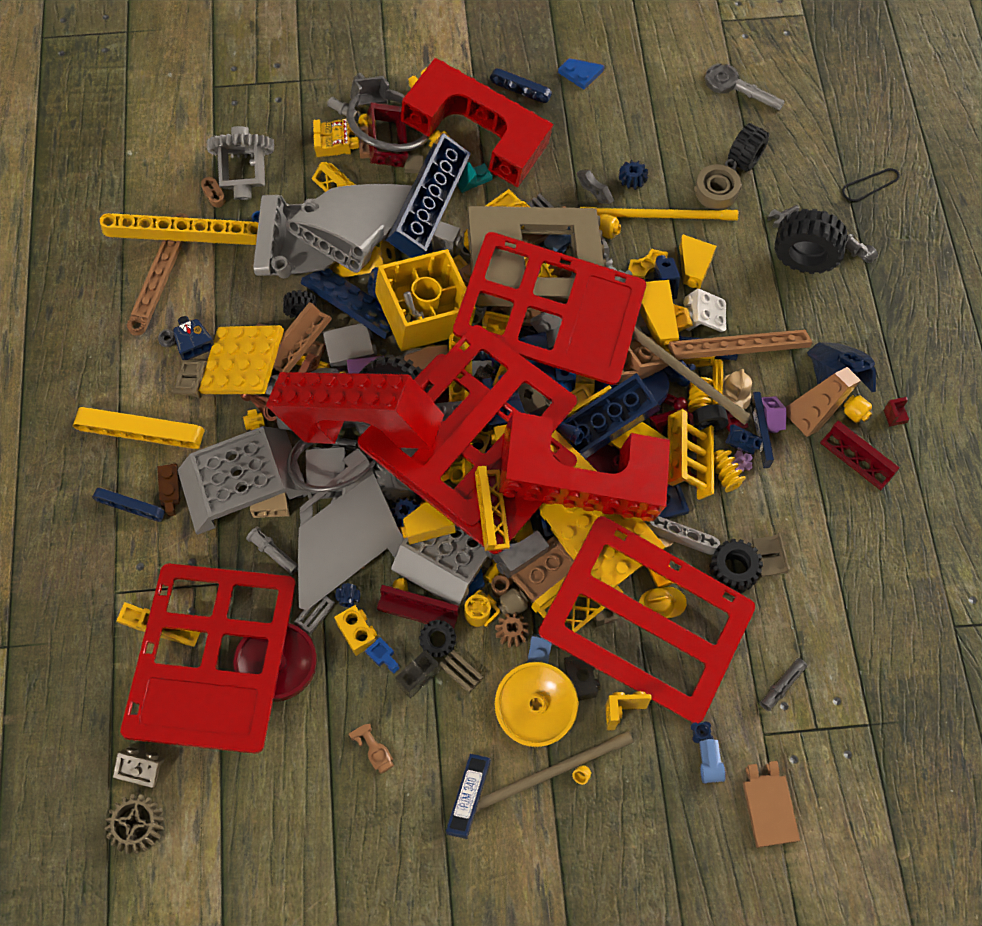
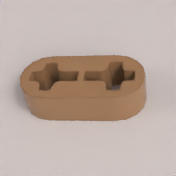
M212 177L204 178L201 181V186L210 204L213 207L223 206L226 199L217 181Z

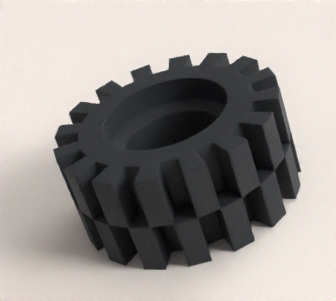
M293 290L292 293L288 292L283 298V312L286 316L290 315V318L295 317L296 319L309 302L316 306V296L311 292L307 293L308 291L305 290L304 292H301V290H298V292Z
M441 620L430 621L420 631L419 644L428 655L443 657L449 655L454 650V646L457 643V635L454 628L447 622ZM435 631H442L446 637L445 643L440 647L433 646L430 641V637Z

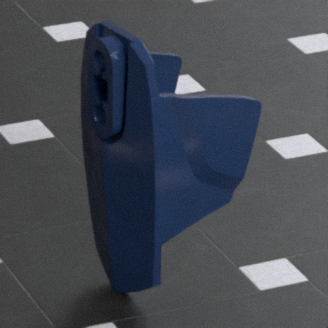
M823 342L817 343L807 352V355L813 362L817 384L848 367L872 393L876 392L875 362L866 353L846 345Z

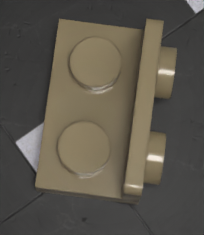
M127 747L117 755L113 778L153 788L156 786L159 768L164 763L165 758L159 757V754L155 752L143 753L138 748Z

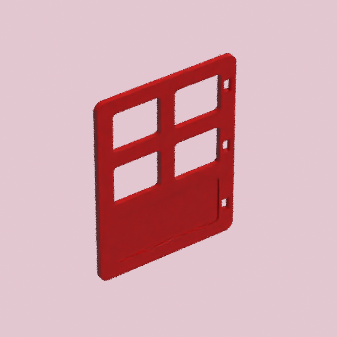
M489 232L485 235L453 326V334L456 337L462 338L472 327L469 322L480 293L512 302L513 308L504 334L499 335L490 332L526 359L609 385H616L619 383L645 293L646 282L644 279L495 232ZM508 242L516 245V247L512 248L509 246H505V243ZM495 249H502L528 258V263L518 289L485 279ZM560 259L569 261L571 264L560 263ZM543 263L566 269L576 274L566 304L533 294ZM615 276L626 279L625 283L614 280ZM528 308L549 313L562 319L552 350L518 340Z
M437 355L414 381L419 385L445 355ZM465 369L461 372L463 377L461 379L456 377L454 381L467 390L469 395L445 421L441 422L432 449H418L411 458L421 465H425L490 391L487 386ZM428 382L422 390H425L430 383ZM506 402L503 407L511 413L507 416L499 410L497 414L508 422L513 411H519ZM370 425L358 438V447L484 547L481 519L476 525L467 526L369 451L367 447L368 440L378 430L377 427ZM505 432L486 453H481L470 444L461 454L462 457L473 465V468L453 490L465 499H471L477 492L475 472L478 466H486L487 470H496L501 464ZM551 437V444L559 449L556 453L551 450L555 459L565 466L575 467L577 457ZM503 495L509 543L539 509L543 501H526L521 497L509 498ZM498 499L492 506L495 507L499 503ZM493 513L494 525L498 527L501 523V517ZM496 532V543L504 544L503 537ZM490 550L489 552L499 554L503 550Z
M171 563L163 565L160 570L120 729L123 738L253 754L260 753L265 746L296 587L294 578L284 575ZM181 579L219 584L212 615L207 617L167 612L174 581ZM163 585L168 586L167 595H160ZM246 586L278 590L273 621L271 623L228 619L227 616L234 587ZM164 629L208 634L202 662L199 667L155 663L161 634ZM225 635L267 639L268 646L262 673L250 674L217 670L216 666L222 638ZM148 643L154 644L152 654L146 653ZM133 703L139 704L137 715L131 714Z

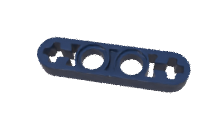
M496 68L490 75V80L495 85L541 103H547L552 96L549 88L507 71Z
M96 488L92 496L99 503L157 522H162L166 513L157 506L102 488Z

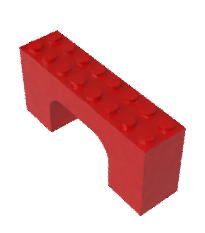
M437 58L433 59L402 100L401 121L428 137L433 134L441 121L449 115H462L496 134L501 140L492 151L489 171L517 188L549 144L553 124L547 119L541 118L533 111L527 110L517 102L511 101L503 94L495 92L490 87L481 84L474 78L465 75L460 70L449 66L446 62Z
M280 372L266 403V406L305 443L335 444L344 421H357L377 427L398 448L432 449L444 417L442 411L409 374Z
M513 411L505 427L498 493H502L505 497L509 498L521 497L526 501L538 500L549 505L556 503L566 508L578 507L585 511L596 510L606 515L619 514L624 518L636 517L647 522L654 521L665 509L667 503L670 440L631 433L620 448L619 471L616 474L569 467L558 462L551 452L553 418Z

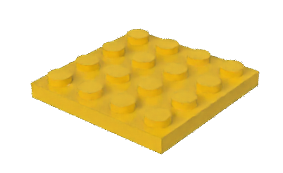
M281 325L218 327L213 341L214 345L211 347L198 391L201 394H265L284 328Z

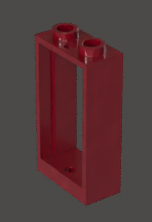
M371 102L367 111L368 135L376 139L375 120L396 123L397 144H407L406 126L401 121L402 107ZM369 144L370 163L404 167L408 158V151L398 153L377 151V147Z

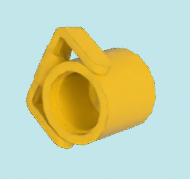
M478 590L464 604L465 619L471 626L475 627L483 625L488 627L501 614V610L496 606L497 602L482 590ZM491 608H494L496 613L490 618Z

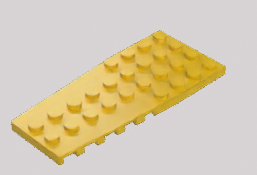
M557 430L553 432L551 437L577 457L575 468L596 471ZM551 444V450L556 453L559 449ZM543 503L539 507L540 515L551 526L552 532L573 560L578 554L595 519L600 516L609 518L663 550L665 548L664 544L641 518H624L619 514L606 515L601 511H585L578 507L566 508L556 503L552 505ZM618 530L614 534L622 540L627 537V535ZM604 545L591 570V575L615 588L643 565L610 546Z

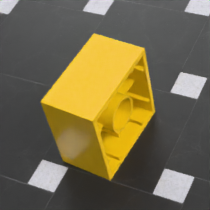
M445 249L378 266L375 294L402 352L449 339L467 288L449 250ZM407 291L411 292L415 310L418 312L423 311L424 318L420 316L418 320L412 316L413 321L408 323L405 318L408 309L403 295ZM474 307V310H473V313H472V316H471V319H470V322H469V324H470L471 326H472V322H473V318H474V314H475L476 307Z

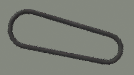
M894 168L884 169L846 184L842 189V194L849 201H860L898 181L900 174ZM886 171H894L897 174V178L858 199H851L845 194L846 187Z

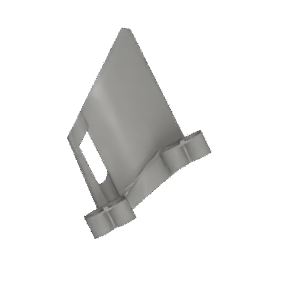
M357 448L342 460L348 467L326 486L337 485L358 476L370 465L368 459ZM374 467L363 478L343 488L342 495L315 516H313V504L329 492H317L300 507L298 542L299 608L304 610L311 608L384 550L388 549L394 558L396 557L404 538L396 525L376 480L377 475Z

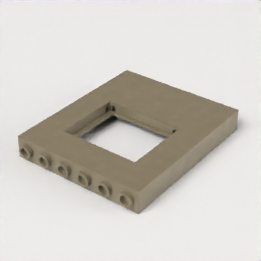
M468 206L467 230L471 275L485 235L489 232H495L523 241L522 234L571 235L573 257L606 267V259H603L604 244H601L602 230H599L600 216H597V209ZM508 242L505 243V246H509L512 248L516 247V245ZM498 248L495 249L485 279L518 289L525 272L524 256ZM538 277L533 294L566 304L575 278ZM480 293L475 306H513V303Z

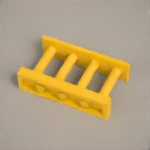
M681 409L668 416V440H670L668 484L674 486L685 481L697 487V499L701 500L714 494V427L710 425L702 430L693 427L687 423V411ZM687 432L697 437V445L687 440ZM687 449L697 454V462L687 457ZM687 466L697 470V479L687 474Z

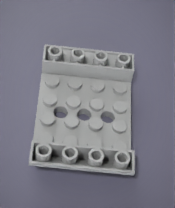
M262 426L188 455L177 471L197 535L214 529V519L286 492L289 499L308 493L306 489L295 484L289 475L288 458L293 448L285 429ZM230 455H237L234 460H228ZM296 461V473L299 479L305 483ZM236 470H242L240 475L233 476ZM240 486H247L245 491L238 492Z
M451 480L444 482L452 489L456 487ZM456 525L455 529L462 533L458 538H453L448 534L410 545L408 538H405L399 547L391 570L444 601L460 607L469 594L470 584L488 559L484 547L480 544L476 547H469L467 543L474 539Z

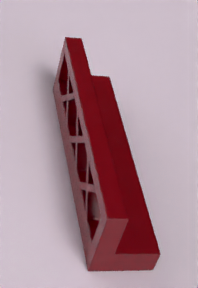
M839 420L820 442L821 445L880 491L900 468ZM833 436L839 441V445L833 446L827 440ZM850 449L853 451L854 457L844 455V450ZM859 461L867 462L870 469H862L859 466ZM874 473H881L886 477L883 483L875 479Z
M381 585V597L377 611L428 624L430 621L441 620L450 624L455 630L460 614L458 605Z

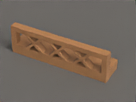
M309 302L282 335L273 369L279 373L290 372L332 318L320 312L314 304Z

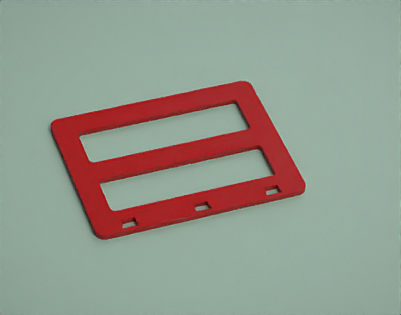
M480 325L472 326L419 384L420 388L423 389L429 382L433 387L426 394L435 402L480 351L486 352L506 367L508 371L425 465L419 464L399 449L380 429L374 433L367 444L370 452L467 526H474L481 519L477 492L471 499L467 500L445 484L441 477L523 383H527L552 402L541 415L542 417L553 418L552 434L577 404V398L574 394ZM466 341L470 346L463 351L460 347ZM501 464L496 468V470H501ZM495 476L488 478L491 488L496 484ZM491 493V505H493L498 497Z
M600 516L595 519L539 627L538 633L544 640L637 692L642 691L646 694H651L652 701L692 723H700L709 709L755 611V604L751 599L609 518ZM618 530L627 535V537L622 540L614 534ZM604 545L610 546L726 612L728 619L716 644H711L593 577L591 570ZM671 561L681 566L678 571L669 567ZM724 592L735 597L732 602L723 597ZM579 594L586 596L702 662L705 667L692 695H685L567 628L565 621Z

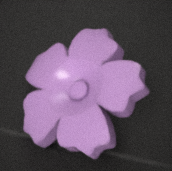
M737 451L734 454L735 460L732 462V464H739L735 470H742V472L744 470L750 471L752 469V462L750 461H752L753 457L747 453L743 456L742 451Z

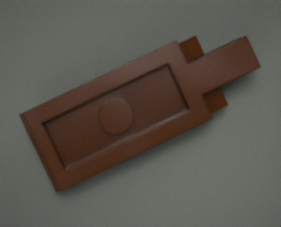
M177 464L157 466L161 507L165 506V512L168 516H175V505L181 501Z

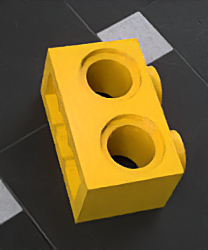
M356 605L334 617L336 624L355 656L364 652L376 641L375 637L378 635L372 625L368 627L365 622L367 616L362 609L358 610ZM351 618L357 619L355 624L350 625L347 623ZM362 634L367 635L366 640H357L358 636Z

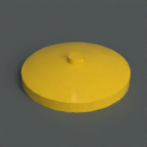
M530 662L519 665L512 669L498 686L495 696V712L498 722L505 733L520 744L531 747L553 744L570 731L578 713L576 689L569 677L553 665L542 662Z

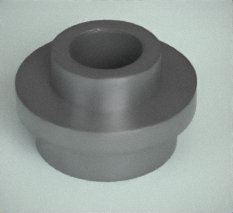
M168 329L162 330L158 336L159 344L163 347L173 346L176 343L174 332Z

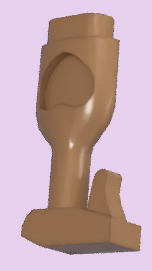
M364 724L349 733L351 740L357 741L360 747L362 746L360 738L364 737L369 746L368 758L374 769L382 774L394 766L392 763L393 758L384 745L375 741L371 734V725Z

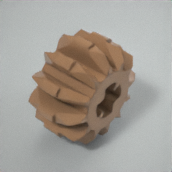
M506 613L505 619L499 618V624L495 625V630L498 631L496 638H501V644L507 641L509 648L512 646V643L519 647V641L526 642L525 636L529 635V630H527L529 624L528 622H523V616L517 619V614L514 613L513 617L510 618L509 614ZM513 628L516 629V632H515V631L509 632V629H511V630H512Z

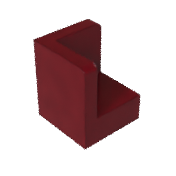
M907 397L888 401L883 411L889 427L908 423L909 417L904 407L908 401Z

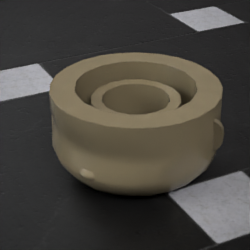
M714 164L701 170L697 177L694 191L698 201L703 206L712 210H723L733 205L736 201L739 191L742 189L739 175L732 168L722 164ZM712 188H719L722 191H715Z

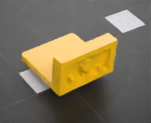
M639 691L634 692L633 695H625L624 692H615L609 695L605 705L607 730H615L617 724H620L622 709H647L651 701V694Z

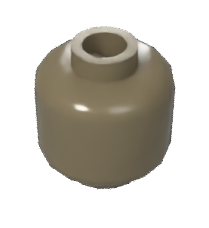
M511 588L499 598L501 605L498 607L504 615L508 613L513 617V614L516 613L518 616L528 608L527 603L529 600L521 589Z

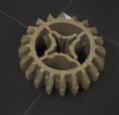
M139 794L137 799L135 795H130L129 801L127 798L122 797L123 804L120 805L116 802L114 805L117 809L115 811L109 810L112 817L105 818V821L110 823V825L104 827L106 831L110 832L106 837L109 840L113 839L110 844L113 847L117 846V850L120 852L125 849V853L130 854L133 849L135 854H139L140 847L143 851H147L148 847L146 844L149 843L151 846H154L155 842L152 839L154 837L160 839L161 837L157 830H164L163 826L158 825L164 822V818L159 816L163 811L160 808L156 809L158 803L152 802L150 797L144 800L142 794ZM142 808L148 810L150 823L143 820ZM132 809L129 816L123 817L127 811ZM136 821L142 824L134 825L133 827L129 825L135 823ZM119 825L126 827L127 840H123L121 837ZM147 831L144 836L137 839L140 832Z

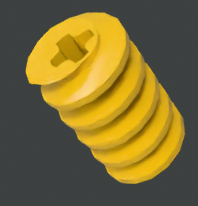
M701 377L708 384L713 385L712 379ZM690 382L688 411L692 413L697 408L712 405L711 397Z
M718 450L714 452V471L718 474V479L722 481L721 485L726 487L725 492L734 491L742 485L746 477H739L742 470H735L739 464H732L735 457H728L732 453L731 450Z

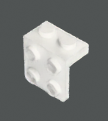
M696 289L684 297V307L688 309L693 326L685 330L690 331L700 324L720 332L726 330V302L724 299L701 289Z

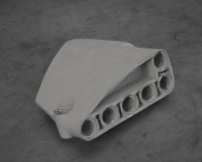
M363 184L331 188L312 202L303 203L301 210L286 223V227L296 237L352 272L357 273L370 261L374 247L381 240L386 241L412 186Z
M280 195L262 196L254 257V273L256 276L278 275L281 278H288L291 274L325 270L336 262L288 231L286 223L301 210L302 204H287ZM307 199L305 202H312L315 199Z

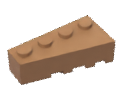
M846 367L834 373L786 406V416L808 437L818 432L861 380Z

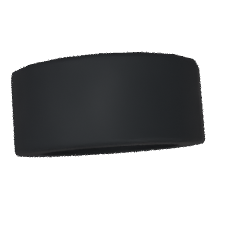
M706 405L692 412L694 427L699 430L712 425L714 432L725 428L729 423L726 409L721 405Z

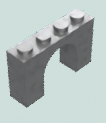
M537 530L522 541L510 544L509 549H504L499 554H492L489 551L485 552L489 558H493L497 563L496 566L499 572L510 578L545 555L549 545Z

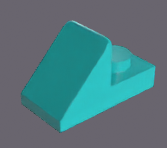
M468 162L457 186L461 193L491 181L492 174L485 163L473 168L470 162Z

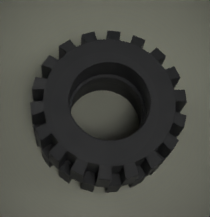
M752 123L747 124L734 140L728 154V160L733 159L736 161V167L748 172L762 156L769 140V133Z
M731 539L730 543L725 541L717 547L709 565L711 567L709 572L710 575H713L712 578L735 591L739 590L740 593H743L746 589H751L762 572L763 562L760 561L762 556L757 554L758 549L756 547L752 548L750 542L745 544L742 539L739 542H736V539ZM729 559L741 561L746 568V572L742 574L731 572L727 568L725 561Z

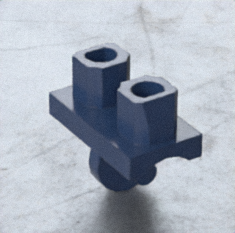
M678 360L691 371L695 370L696 366L693 363L686 364L683 360ZM671 366L663 369L668 376L669 382H677L681 387L689 385L690 381Z
M730 425V434L725 443L748 454H754L755 449H760L762 439L736 425Z

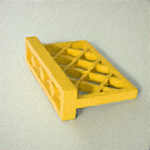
M565 577L534 601L531 608L535 613L539 612L543 618L545 617V610L551 606ZM616 586L614 588L620 591L621 593H624L619 586ZM579 594L578 597L586 598V607L575 606L574 603L571 619H566L565 623H571V630L577 632L602 612L605 607L600 605L598 609L589 608L590 599ZM575 610L586 611L585 620H575Z

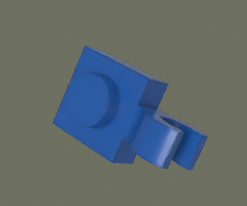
M381 637L365 650L366 654L379 667L384 663L393 674L400 669L398 667L399 664L391 657L394 651Z

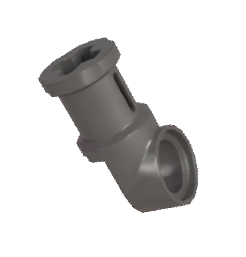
M852 234L848 235L846 249L852 253L853 257L858 255L867 263H871L878 257V252L873 246L860 244L853 238Z

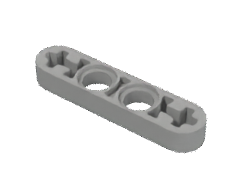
M660 516L654 521L646 522L655 535L706 554L713 555L720 545L719 540L712 535Z

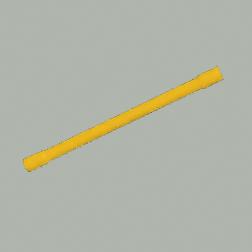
M596 208L597 216L606 214L628 218L738 220V210Z

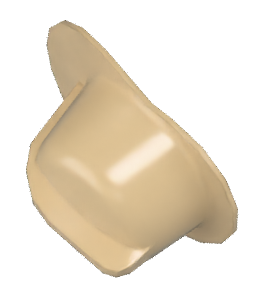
M741 369L723 378V395L742 409H747L751 402L752 379L744 373V369Z

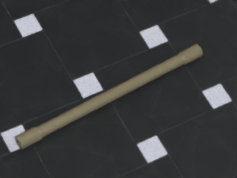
M636 327L634 328L632 336L634 339L724 407L741 423L745 425L750 420L752 415L730 401Z
M626 731L607 742L481 797L475 813L608 752L633 743V738L630 732Z

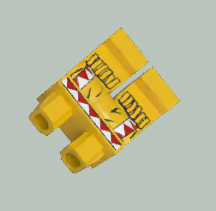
M347 119L323 123L320 120H313L314 148L317 157L341 155L344 153L347 155L351 154V149L359 148V138L350 137V135L355 134L350 129Z

